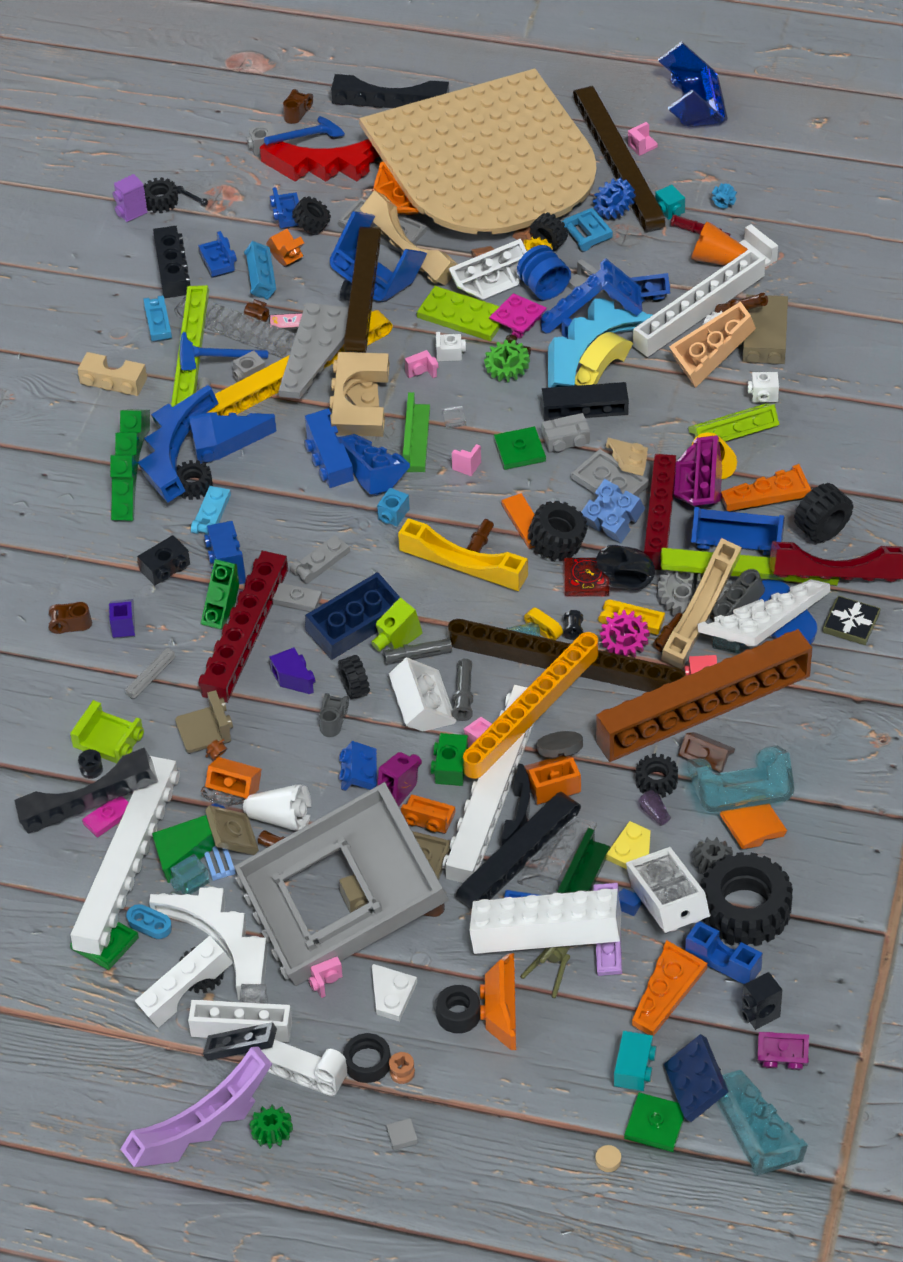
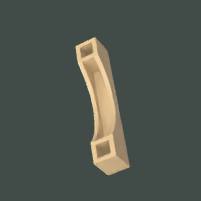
M374 190L360 210L363 213L375 216L372 224L375 223L380 227L381 234L384 236L388 235L390 237L389 242L397 248L400 247L403 250L402 254L405 249L426 252L427 255L419 270L422 272L426 271L429 274L427 278L433 283L437 284L439 282L446 286L452 278L449 268L458 264L448 254L440 250H426L415 246L401 228L397 207L385 195Z
M721 538L693 598L663 648L662 661L677 668H683L700 635L698 624L707 622L740 558L742 547Z

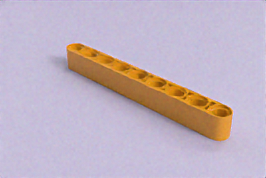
M591 632L579 635L464 752V773L467 777L476 779L483 776L597 659V635Z

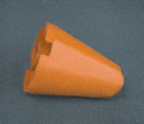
M706 221L691 259L727 265L748 249L718 227Z

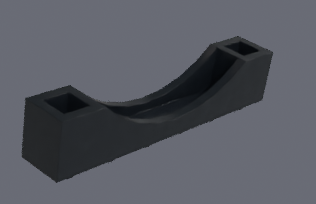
M343 74L334 75L331 87L332 104L397 108L450 93L449 82L430 80L412 87L386 88L366 83L354 75Z
M141 748L122 756L106 775L84 788L60 794L35 791L14 801L19 822L29 834L51 824L61 822L73 815L83 813L98 805H103L120 796H125L140 788L147 787L157 782L158 779L151 757L145 748Z

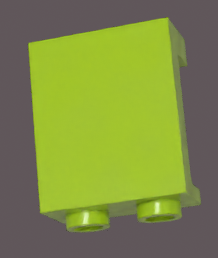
M93 700L70 732L74 748L82 751L88 749L96 750L100 753L101 758L117 764L121 757L131 753L136 742L142 739L144 728L140 718L136 717L132 723L102 711L101 703Z

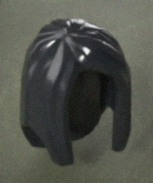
M608 545L606 548H602L596 556L597 568L609 577V585L613 588L641 590L650 584L654 578L655 566L652 559L646 553L636 548Z

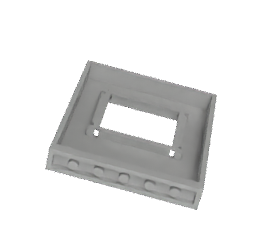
M385 782L234 866L238 873L235 879L241 889L245 888L247 893L244 894L248 905L250 907L254 906L256 910L253 912V916L259 925L263 924L265 929L261 932L264 938H266L267 943L272 942L274 947L270 950L277 962L281 960L283 964L280 970L286 981L291 979L295 986L311 977V966L337 956L342 961L449 901ZM342 849L369 903L310 935L284 881ZM373 908L374 912L370 913L369 910ZM316 939H318L319 943L317 944L313 942Z

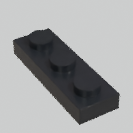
M271 1022L208 1035L203 1055L207 1061L247 1053L251 1047H259L261 1050L272 1048L277 1027Z

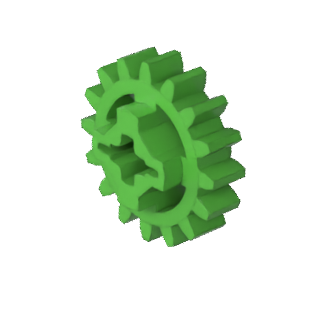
M505 340L504 344L496 342L497 347L490 346L491 352L485 353L486 359H484L487 373H491L492 378L498 376L499 381L506 378L507 382H509L510 377L517 380L518 374L524 375V369H529L530 357L527 348H523L522 343L516 345V340H513L511 343Z

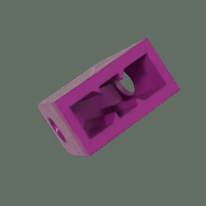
M398 752L379 767L378 785L386 783L398 806L401 805L417 784L418 767L422 764V761L416 754L408 756Z

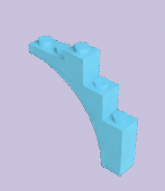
M594 298L588 307V320L584 317L574 318L568 326V339L566 337H554L549 344L548 388L575 385L576 369L580 357L600 335L606 332L633 331L635 327L653 315L642 311L636 316L631 311L623 308L614 309V301H608L605 298Z

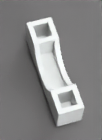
M208 936L138 997L135 1002L159 1028L177 1012L179 1000L191 986L204 979H215L233 962L215 940Z

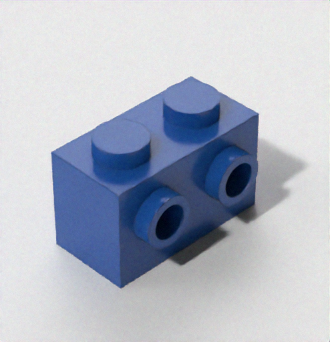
M668 273L631 278L641 287L642 301H645L644 297L652 296L653 300L664 299L665 294H671Z

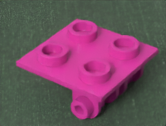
M513 293L489 319L512 328V335H515L518 339L522 338L525 331H529L534 326V323L541 319L542 314L547 308Z

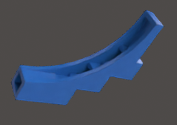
M209 385L174 407L168 403L151 414L158 430L144 438L151 454L137 463L145 478L167 503L185 492L177 475V457L182 442L191 430L189 417L207 413L219 404Z

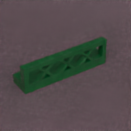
M587 829L556 893L563 894L592 890L606 861V854L610 850V846L595 841L594 829Z

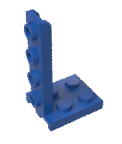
M606 258L600 263V270L590 275L582 285L575 287L571 294L559 300L555 307L547 310L542 315V331L550 333L562 323V320L570 317L603 289L613 300L619 301L625 310L631 311L637 316L642 312L641 287Z

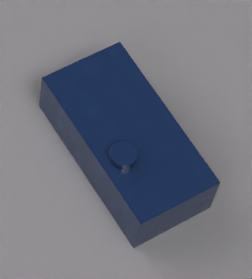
M376 572L305 615V630L325 654L333 660L378 633L376 622L401 597Z

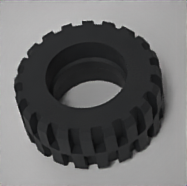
M744 852L736 853V856H731V854L724 856L722 861L716 860L712 863V868H708L705 871L700 886L706 895L710 917L704 918L702 921L706 925L720 931L719 937L721 940L724 938L728 944L732 945L742 942L746 945L754 944V946L762 945V941L765 940L770 942L775 939V934L778 936L784 931V927L788 925L790 920L793 888L788 874L782 871V867L777 862L772 863L770 858L763 856V858L759 857L757 853L751 852L750 855H744ZM749 890L760 894L766 899V902L761 906L746 909L732 905L725 897L735 891Z

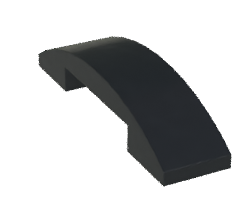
M518 763L514 780V795L520 797L515 821L505 820L501 838L502 845L529 818L530 784L526 769L520 763Z

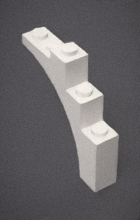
M199 888V895L150 894V908L167 915L169 918L189 923L203 930L223 948L233 962L238 1000H262L268 953L266 938L258 936L245 937V913L236 911L224 912L225 895L223 888Z

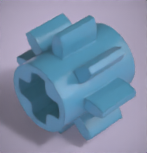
M721 183L719 187L715 186L712 191V200L720 208H728L729 204L734 205L737 199L735 197L737 191L730 184Z

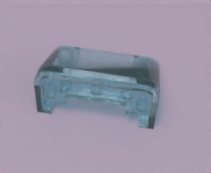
M778 745L766 747L759 751L757 755L758 767L714 774L711 764L703 758L687 760L688 772L700 804L708 812H720L789 800L794 793L790 753Z

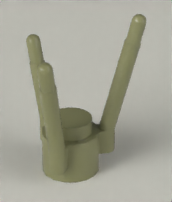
M570 946L545 948L536 960L521 974V978L524 979L540 962L544 963L547 959L553 963L561 961L552 992V998H556L566 963L570 959V956L567 954Z

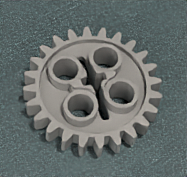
M664 570V575H660V581L658 582V597H661V604H666V610L673 608L672 615H676L678 612L684 614L691 601L693 577L698 575L697 590L704 573ZM727 581L717 602L730 588V581Z

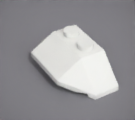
M518 239L450 267L449 271L457 288L480 300H485L518 286L520 278L517 275V265L527 251L522 240Z

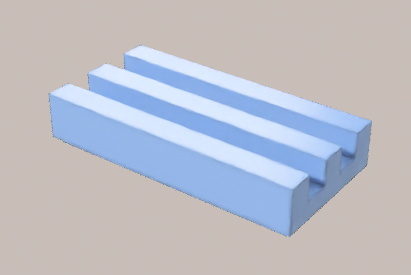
M216 846L212 848L220 873L217 874L209 851L204 854L213 881L236 874L228 849L222 848L229 870L225 871L218 848Z

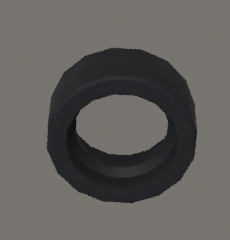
M371 1033L358 1034L345 1045L343 1055L346 1059L347 1073L352 1079L357 1082L372 1083L384 1078L389 1072L391 1053L389 1045L384 1038ZM368 1048L375 1049L382 1055V1060L377 1065L368 1068L357 1066L353 1063L352 1059L356 1052Z

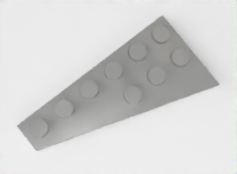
M305 304L279 388V397L300 399L313 383L314 377L323 371L326 362L331 361L343 346L349 307Z

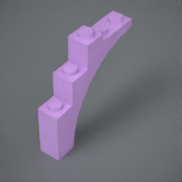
M251 1047L238 1066L212 1092L193 1106L170 1119L146 1128L132 1130L120 1150L134 1167L178 1162L189 1143L211 1141L222 1122L245 1119L255 1103V1099L252 1096L270 1069L271 1061L259 1047Z

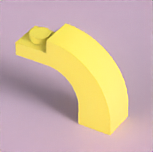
M606 332L600 335L581 357L579 363L582 365L575 376V384L578 386L597 384L602 373L613 360L620 359L624 362L633 343L613 332Z

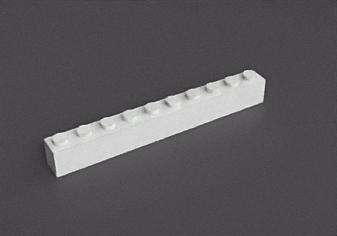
M514 685L512 693H508L506 696L505 710L527 687ZM534 723L483 776L478 778V781L473 782L471 788L472 797L470 800H466L464 807L465 815L463 818L460 817L458 821L457 836L452 837L450 854L445 855L443 860V869H446V879L464 883L481 866Z
M150 756L158 781L133 792L70 934L73 950L101 955L104 946H108L110 932L118 923L119 911L124 909L126 905V895L128 891L133 889L135 874L140 872L142 858L148 854L150 840L153 837L152 833L157 832V823L159 819L162 820L164 817L166 802H170L172 798L173 786L179 782L180 772L177 771L176 761Z

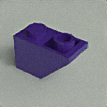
M134 600L111 601L109 603V617L113 638L135 636Z
M295 647L269 657L271 672L280 687L306 694L314 693L313 683L316 682L314 674L311 670H307L303 655H299Z

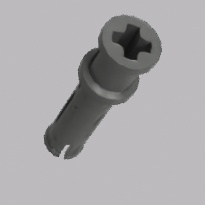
M466 658L458 661L457 691L453 695L455 707L452 710V716L459 721L469 720L473 716V710L471 709L473 695L470 692L472 661Z

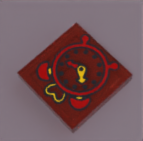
M565 558V596H609V577L597 568L596 558Z

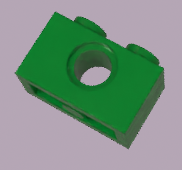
M440 733L439 742L434 743L436 761L432 760L431 774L435 775V784L463 786L465 776L463 755L468 749V735Z

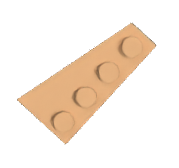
M739 302L669 347L676 362L696 388L756 327L749 312Z

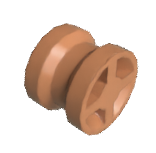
M398 1052L391 1056L389 1060L391 1079L398 1084L410 1082L415 1075L413 1057L406 1052Z

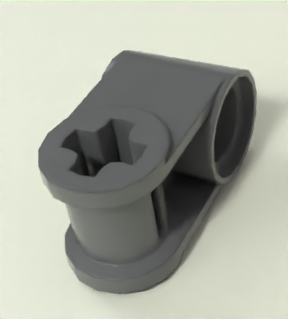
M325 693L319 712L320 731L324 736L334 737L340 733L344 718L348 712V696L340 698Z

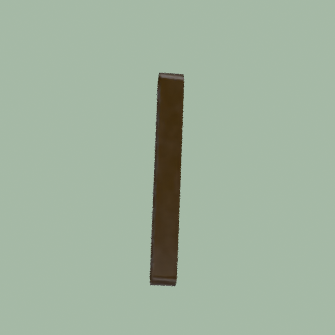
M380 227L359 228L345 330V352L367 351L381 242Z

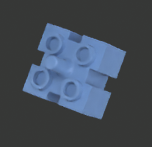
M604 479L595 492L597 499L595 502L589 500L582 510V517L586 518V525L599 532L603 528L608 537L621 544L631 530L628 524L630 521L636 523L645 507L639 497L628 491L622 494L619 486Z

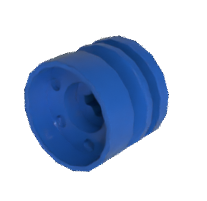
M537 245L528 250L521 257L517 265V275L542 300H550L557 297L565 290L571 279L569 267L546 245Z

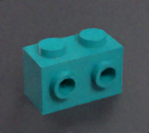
M623 1031L614 1071L615 1087L644 1091L645 1083L650 1082L652 1076V1067H649L650 1060L655 1061L657 1046H653V1035Z

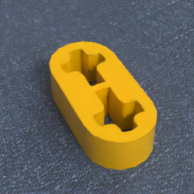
M533 607L524 615L526 624L545 638L557 640L563 634L561 625L537 608Z

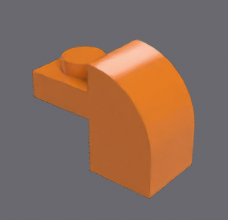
M288 228L270 237L266 242L274 258L283 266L303 257L300 250L304 245L302 237L293 239Z

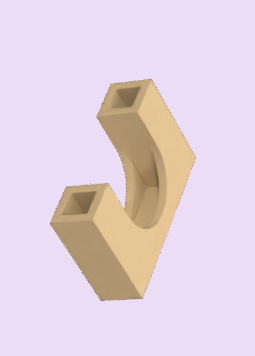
M338 352V359L334 360L333 372L336 373V378H332L331 384L334 396H330V409H333L331 426L337 427L338 433L336 435L356 434L358 436L384 437V407L356 406L351 404L345 396L348 390L358 383H388L390 369L388 353Z

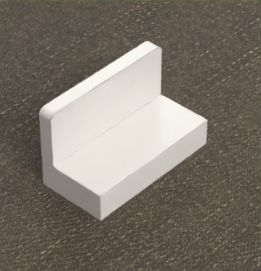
M752 224L745 227L744 240L739 243L748 250L752 248L765 257V267L777 261L778 245Z

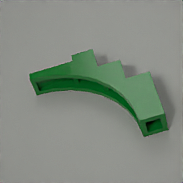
M120 410V432L115 433V454L110 455V477H112L111 520H134L137 462H139L144 438L150 431V410Z

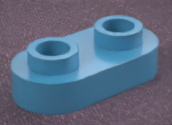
M134 905L126 913L127 922L131 928L155 939L165 938L172 931L171 920L167 915L145 905Z

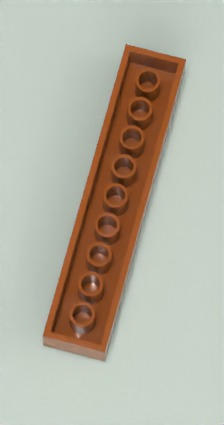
M799 629L787 632L776 639L766 641L752 649H747L736 656L726 658L712 666L704 667L702 670L691 675H685L677 681L664 684L662 687L651 692H645L632 700L624 701L618 706L605 709L596 714V743L608 761L612 762L810 677L812 646Z

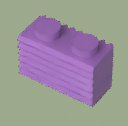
M135 174L125 177L121 181L114 182L115 191L112 194L117 202L115 211L118 217H122L126 222L147 213L144 185Z

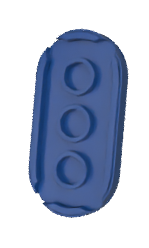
M764 580L762 582L765 592L760 599L764 600V602L771 599V595L775 593L783 594L790 592V587L778 580ZM806 609L796 618H793L775 631L771 636L773 639H776L787 632L799 629L811 645L817 634V623Z

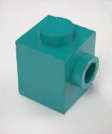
M672 184L655 192V199L667 220H670L674 215L680 216L685 213V197Z

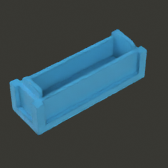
M252 241L244 251L247 257L250 276V293L268 300L276 290L270 247Z

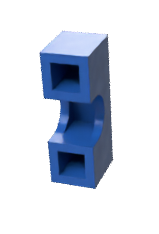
M700 921L695 924L686 937L685 951L708 963L707 966L742 984H746L756 978L762 968V952L742 942L737 949L729 948L721 941L719 937L720 931Z

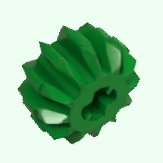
M272 1104L270 1109L266 1110L262 1106L260 1109L261 1113L254 1112L253 1120L250 1121L251 1136L254 1140H258L260 1147L266 1143L270 1149L273 1144L281 1147L282 1140L289 1141L290 1133L293 1131L291 1115L285 1113L283 1107L275 1110V1106Z

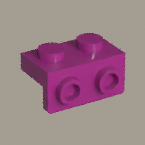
M759 1032L757 1063H763L762 1067L778 1068V1064L788 1065V1069L802 1070L803 1066H808V1034Z

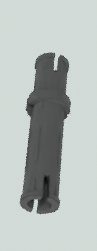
M450 638L410 646L404 644L399 648L383 650L385 664L401 662L406 657L416 659L452 652V644Z

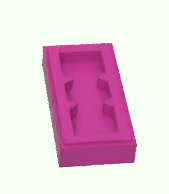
M122 796L108 801L83 818V824L98 838L121 821L129 802Z

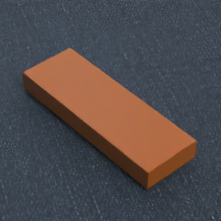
M520 493L503 499L502 506L529 549L534 548L530 544L531 540L528 539V529L535 514L524 496Z

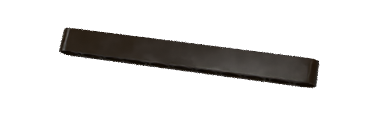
M594 86L574 90L575 104L616 180L619 178L623 181L627 180L635 190L633 193L636 197L632 198L634 204L630 206L644 232L664 228L666 225L664 214Z
M453 619L448 624V638H450L454 648L547 669L571 645L570 643L464 619ZM598 650L597 659L579 677L651 692L662 687L664 684L681 679L686 673L680 668Z

